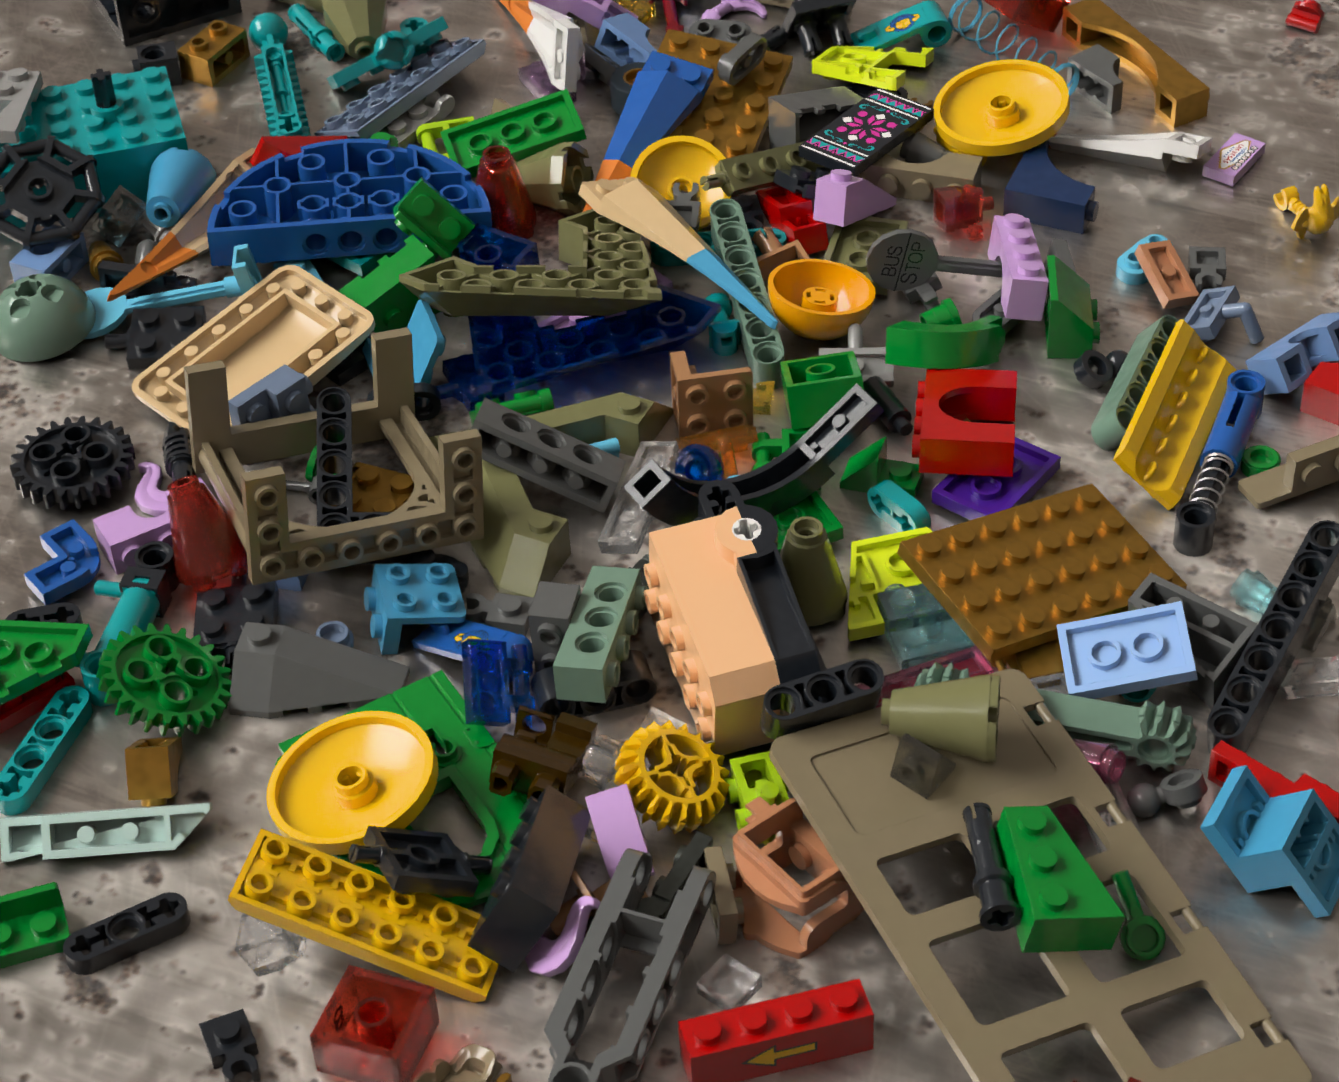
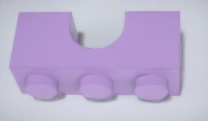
M201 477L165 491L169 509L157 517H140L128 505L93 519L99 548L117 575L125 572L128 566L136 567L134 560L135 552L146 543L152 541L165 542L176 552L225 532L219 502Z

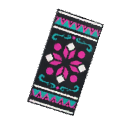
M877 88L799 145V156L831 170L844 169L851 171L852 176L857 177L933 119L934 109Z

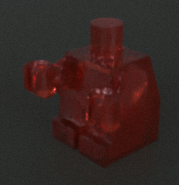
M965 184L963 187L947 186L934 188L933 221L945 233L963 229L970 241L982 239L983 235L980 232H983V227L977 224L983 222V211L994 209L993 197H983V189L971 184Z

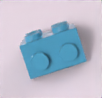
M419 299L407 326L412 334L414 383H430L434 365L438 356L443 354L446 342L429 303ZM367 338L362 351L373 376L371 339Z
M374 564L371 587H365L364 606L366 611H371L372 613L370 620L372 638H378L381 655L398 653L403 624L462 623L465 621L466 609L455 568L451 564Z

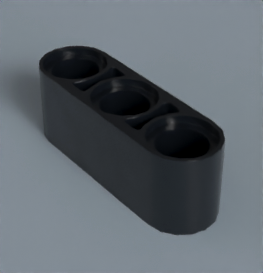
M629 650L628 659L621 661L618 686L611 688L606 703L557 699L553 667L538 671L534 674L530 683L538 710L555 715L556 721L562 712L582 718L640 705L652 699L657 691L646 656L638 650Z
M857 659L776 685L765 694L760 717L761 730L766 736L775 740L784 735L874 709L878 705L885 677L883 669L873 660ZM854 684H865L870 689H859ZM814 697H825L830 702H818ZM784 710L788 712L790 715L779 716L775 714L773 711Z

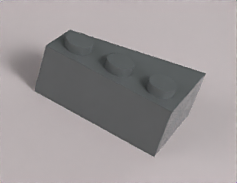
M845 86L768 96L769 149L808 140L864 98Z
M1150 572L1128 599V611L1182 601L1198 680L1183 683L1212 710L1258 624Z

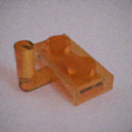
M743 424L675 438L677 453L684 457L689 456L690 461L711 458V451L718 450L724 480L729 476L738 475L734 453L748 450V444L758 442V436L755 426Z

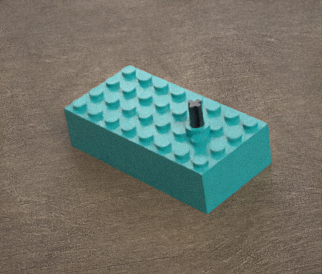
M165 66L158 68L147 67L142 71L126 74L115 73L112 75L110 71L103 72V69H97L96 73L90 74L91 80L83 79L63 86L52 85L40 90L36 102L31 103V115L25 117L26 127L23 132H19L20 141L18 144L47 139L49 135L57 136V140L85 155H93L97 160L96 170L101 191L106 197L104 207L99 208L96 213L146 203L150 168L154 160L160 153L170 148L178 147L177 149L188 151L186 136ZM0 143V152L2 151L1 147L7 143ZM43 154L22 157L21 159H28L29 162L38 161L37 157L43 156ZM58 155L53 156L55 160L67 166L72 164ZM9 164L0 175V178L4 179L14 165ZM83 174L73 178L76 189L87 190ZM43 185L40 189L34 187L32 189L34 195L41 196L47 193V186ZM0 191L1 206L6 203L4 192ZM75 202L66 216L68 218L75 217L85 203ZM13 215L4 219L19 228L26 227V222Z

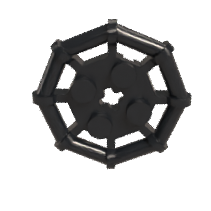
M49 135L47 139L12 146L8 143L3 145L0 152V175L9 164L14 166L4 179L0 178V191L4 192L6 203L0 206V233L23 245V249L32 250L34 246L69 239L74 242L79 239L80 232L96 211L104 207L106 197L101 191L96 170L97 160L93 155H85L57 140V136ZM43 154V156L37 157L38 161L29 162L28 159H21L22 157ZM58 155L72 164L67 166L55 160L53 156ZM83 174L87 190L76 189L73 178ZM43 185L47 186V193L41 196L34 195L32 190L34 187L40 189ZM75 202L85 203L70 221L66 214ZM13 215L26 222L25 230L4 219ZM58 221L62 226L35 232L37 225L49 227Z

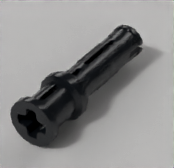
M973 803L977 818H973L972 809L969 805L963 810L962 815L966 824L976 869L972 888L975 896L980 899L982 907L979 912V920L981 926L986 930L993 932L1009 930L1020 922L1022 916L1019 905L1013 901L1011 892L1014 886L1011 873L1003 868L992 820L991 807L985 803Z

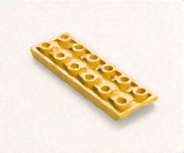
M1183 319L1176 322L1113 458V461L1125 473L1129 474L1152 498L1156 499L1168 511L1183 496L1226 393L1228 376L1237 370L1224 357L1205 345L1196 331Z
M262 828L228 897V902L239 912L469 1002L476 1003L486 1000L499 966L495 961L467 946L481 914L431 894L414 893L413 895H404L393 891L386 878L380 874Z

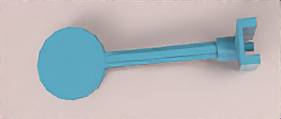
M248 243L234 246L232 260L234 276L225 277L223 281L160 292L133 299H127L125 295H122L108 302L107 297L113 288L103 287L86 291L85 293L95 308L96 320L93 328L84 339H93L114 330L126 319L128 314L133 313V309L165 308L223 296L228 298L242 296L262 280Z

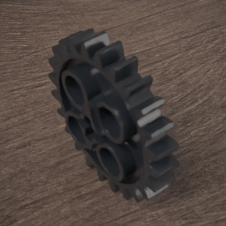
M81 416L75 423H72L71 419L66 417L63 425H58L56 422L51 421V429L48 430L37 427L38 435L36 437L31 435L24 436L26 444H17V454L11 455L12 465H10V470L16 490H21L22 497L24 499L31 497L34 505L44 500L47 509L51 508L55 503H60L61 510H65L69 503H75V506L79 509L85 500H88L93 505L97 504L96 496L99 495L110 498V488L121 490V480L131 479L129 471L135 470L134 460L136 459L130 435L124 434L122 426L114 428L113 421L111 420L101 425L100 417H96L88 423L85 416Z

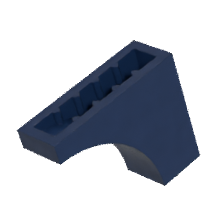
M1049 139L1034 148L1026 150L1004 189L1003 216L1009 213L1020 214L1025 218H1029L1032 224L1083 234L1089 222H1095L1098 214L1099 202L1094 201L1095 186L1078 182L1066 176L1052 164L1048 157Z

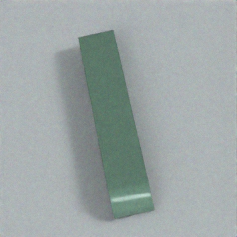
M729 198L716 200L710 206L711 238L715 252L774 316L741 206L737 201ZM727 292L731 300L734 318L740 322V339L748 366L753 373V383L763 390H774L781 387L783 383L780 362L785 361L778 327L776 326L775 330L770 328Z

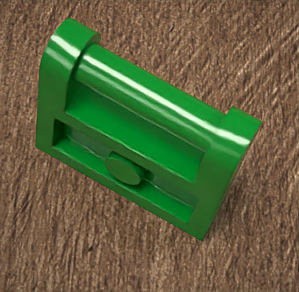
M549 388L537 390V394L535 389L513 394L514 400L501 403L499 398L489 399L522 415L554 409V402ZM483 401L477 402L475 410L469 411L472 425Z

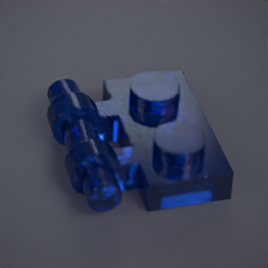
M469 638L461 643L466 724L504 727L511 723V713L515 714L516 724L520 704L535 709V698L530 696L529 676L533 675V663L531 660H528L527 645L516 644L511 646V658H507L506 641ZM508 675L513 677L514 694H509ZM532 715L525 717V722L530 728H532Z

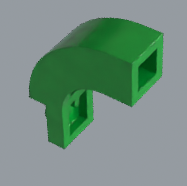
M988 315L970 323L957 325L925 324L903 320L887 327L885 364L914 368L959 369L985 366L999 362V353H1001L1005 343V330L1002 328L1003 317Z

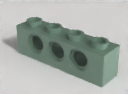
M592 566L553 664L557 699L606 703L611 688L618 686L620 663L622 660L626 661L628 659L630 636L637 634L639 612L646 609L644 590L648 589L647 586H642L640 569Z

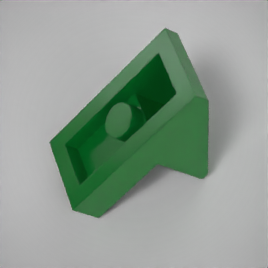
M883 437L849 458L840 480V488L868 493V490L884 480H890L916 499L924 473H919V464L887 459V437Z

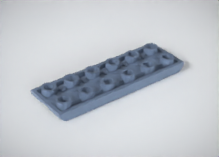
M464 37L456 41H449L447 38L438 40L431 44V50L427 53L413 57L410 62L411 64L406 68L392 72L389 75L390 79L388 81L371 87L367 91L368 95L363 99L350 102L346 106L347 110L342 114L334 115L325 120V126L315 132V136H347L352 139H367L484 55L486 49L485 39L471 40L470 37Z

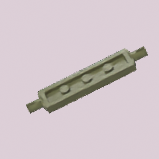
M803 142L720 160L714 166L715 174L702 176L700 185H704L702 187L704 191L720 187L729 197L777 186V184L773 183L776 169L791 170L792 166H801L816 172L817 167H826L801 158L799 156V145Z

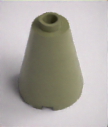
M986 674L894 689L891 692V699H882L881 725H889V734L986 763L996 762L1001 676Z

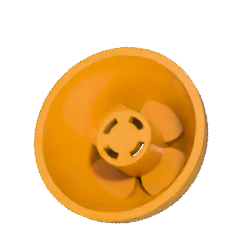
M799 259L789 261L773 269L768 278L769 301L779 321L794 334L812 340L829 341L846 336L851 324L858 323L861 325L867 318L876 295L873 283L864 274L852 267L829 260Z

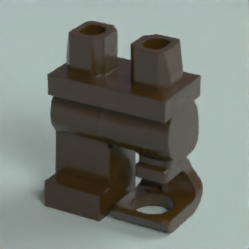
M520 704L514 736L504 733L500 742L494 748L489 777L490 792L505 797L514 790L528 795L527 800L530 796L538 799L546 786L549 785L566 795L592 757L598 723L562 712L556 721L555 715ZM534 715L541 718L546 725V730L540 732L532 730L526 724L525 717Z

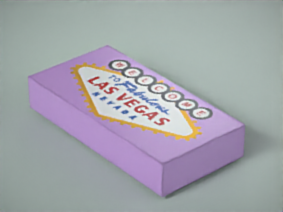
M1234 133L1203 166L1202 176L1234 186L1264 154L1266 143Z

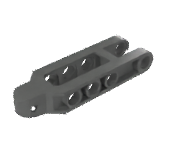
M627 848L624 851L544 1028V1032L551 1045L549 1052L554 1061L548 1082H630L637 1079L710 906L716 884L715 871L693 865L683 891L678 889L666 919L636 912V908H638V904L650 880L653 865L652 855L631 848ZM620 947L654 956L650 967L645 966L643 970L644 982L634 1005H628L625 1012L627 1021L616 1046L611 1045L610 1049L597 1054L594 1063L578 1059L575 1053L576 1047Z

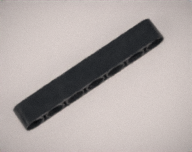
M1330 520L1319 521L1313 524L1306 534L1208 716L1207 744L1210 754L1211 749L1221 740L1243 752H1246L1339 576V523Z

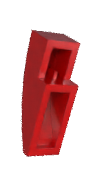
M779 185L755 191L762 211L771 227L785 232L787 244L798 239L807 254L827 250L829 245L827 226L825 222L813 220L812 200L801 197L802 194L793 193Z

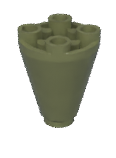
M799 517L791 523L790 528L787 530L780 556L808 627L823 625L829 621L839 620L845 615L848 593L830 540L822 523L814 517Z

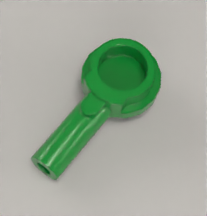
M1128 869L1116 872L1111 877L1127 919L1121 927L1119 935L1120 944L1125 953L1133 959L1141 961L1151 960L1158 956L1165 946V930L1154 917L1144 915Z

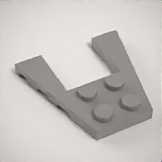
M14 68L9 71L0 70V143H19V132H23L26 127L25 117L31 115V103L36 102L43 86L41 71H27L25 68Z

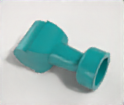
M710 294L704 299L702 305L705 317L711 321L708 324L709 348H713L714 353L719 356L733 355L738 351V345L741 344L740 322L738 319L729 320L732 314V305L730 298L726 294Z

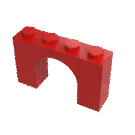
M927 368L926 380L918 381L916 416L914 418V434L912 438V458H919V473L1013 477L1015 424L979 423L964 420L1015 422L1017 371Z

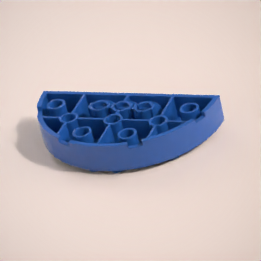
M360 138L324 141L301 146V153L285 158L280 153L266 159L244 172L224 190V198L219 205H214L207 226L212 266H232L234 246L247 243L255 262L262 264L276 261H300L316 258H340L342 256L395 253L406 246L404 240L409 236L394 223L397 218L394 216L393 208L414 184L423 177L475 223V227L456 248H477L493 245L489 200L481 185H476L471 180V174L455 161L430 149L409 144L407 149L390 146V140ZM412 233L421 243H423V241L419 237Z

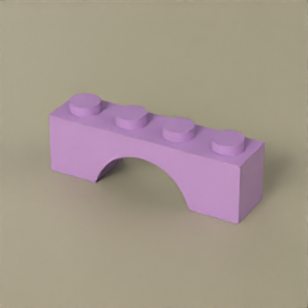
M1009 213L1005 216L994 215L987 254L989 260L1001 261L1002 263L1001 305L1004 316L1007 319L1042 321L1049 280L1030 219L1015 213Z

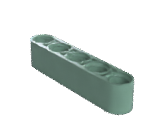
M1169 314L1162 316L1137 335L1091 427V434L1095 443L1103 450L1110 452L1119 447L1176 322L1179 321L1174 316Z

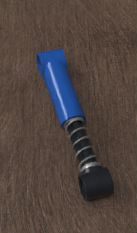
M1243 369L1237 370L1228 376L1225 396L1200 458L1201 472L1198 474L1189 502L1181 504L1176 510L1173 546L1183 555L1199 557L1209 553L1212 549L1214 529L1217 521L1216 514L1218 512V505L1222 501L1221 495L1226 491L1225 485L1228 484L1229 478L1236 474L1255 421L1262 414L1265 379L1258 372Z

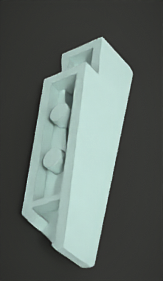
M212 802L0 818L1 861L10 862L43 854V860L175 850L213 809Z

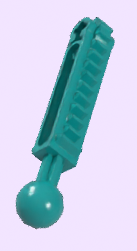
M265 12L259 14L251 21L248 36L254 47L262 52L254 56V63L270 136H311L293 50H284V44L288 38L287 24L282 17L275 13Z

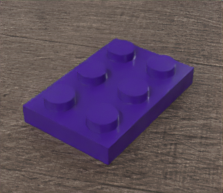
M1015 437L1013 477L948 474L932 490V503L969 520L1025 504L1060 469L1061 457Z

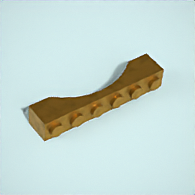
M1083 0L1063 8L1062 35L1080 50H1086L1099 44L1120 57V62L1137 71L1148 82L1154 93L1155 113L1173 128L1207 116L1210 88L1101 0Z

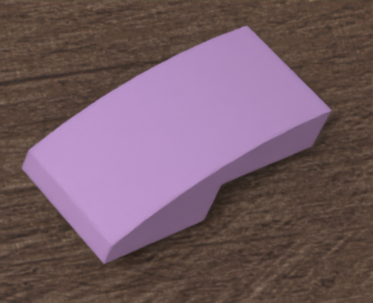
M627 784L585 797L610 879H612L617 865L627 848L649 853L645 835L641 829L632 800L631 791ZM653 865L651 876L656 875Z

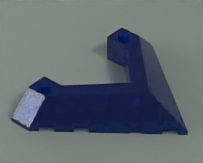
M477 223L470 233L458 243L461 259L477 265H494V271L500 269L516 271V265H540L536 242ZM658 284L657 288H660L662 292V301L627 310L626 314L605 318V316H589L575 319L576 325L556 330L554 325L539 327L534 316H468L479 400L574 371L675 349L703 333L721 312V305Z

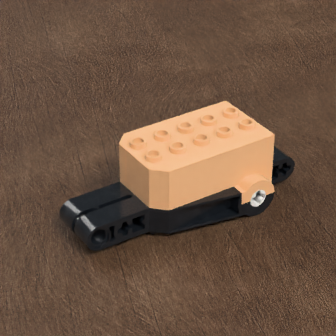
M712 480L700 488L698 494V517L694 518V522L649 532V563L644 564V574L649 589L644 590V599L647 610L651 614L657 628L659 640L669 658L672 672L682 690L686 707L690 710L696 725L697 733L702 731L701 740L706 744L715 742L714 754L725 755L774 741L766 736L760 727L763 701L769 689L776 685L826 670L827 668L803 617L778 551V526L776 520L769 512L760 507L745 505L734 484L725 480ZM814 697L818 702H830L825 697ZM784 710L773 711L775 714L779 716L790 715L788 712Z

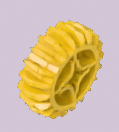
M670 720L662 726L652 722L646 729L640 727L636 730L629 740H626L622 745L621 753L615 760L614 769L617 773L615 774L614 784L618 786L628 785L635 809L642 814V824L652 820L656 822L657 831L664 829L668 825L674 835L682 831L683 828L691 833L699 825L704 827L710 823L715 814H718L723 808L725 798L729 793L728 786H730L724 778H729L730 771L722 767L725 756L713 753L715 742L706 744L701 740L702 731L693 735L688 732L687 724L675 729ZM646 758H648L651 764L649 772H647L645 767ZM694 782L697 783L699 789V796H697L694 791V788L696 786Z

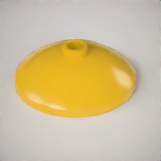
M671 136L654 142L638 156L630 177L638 178L657 190L666 200H674L672 188L676 182H680L681 191L686 193L692 190L693 183H698L699 201H701L702 209L699 230L711 225V204L716 200L731 199L732 197H728L720 187L708 191L702 189L704 185H700L701 177L715 174L714 166L720 160L726 158L715 146L693 136Z

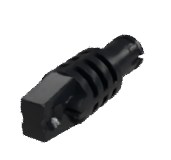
M169 422L164 432L162 449L165 470L172 478L174 488L195 480L196 473L192 467L188 428H179L175 422Z

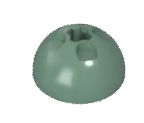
M33 274L15 281L0 295V354L13 361L36 362L56 357L72 349L89 334L95 323L96 311L90 298L72 281L53 274Z

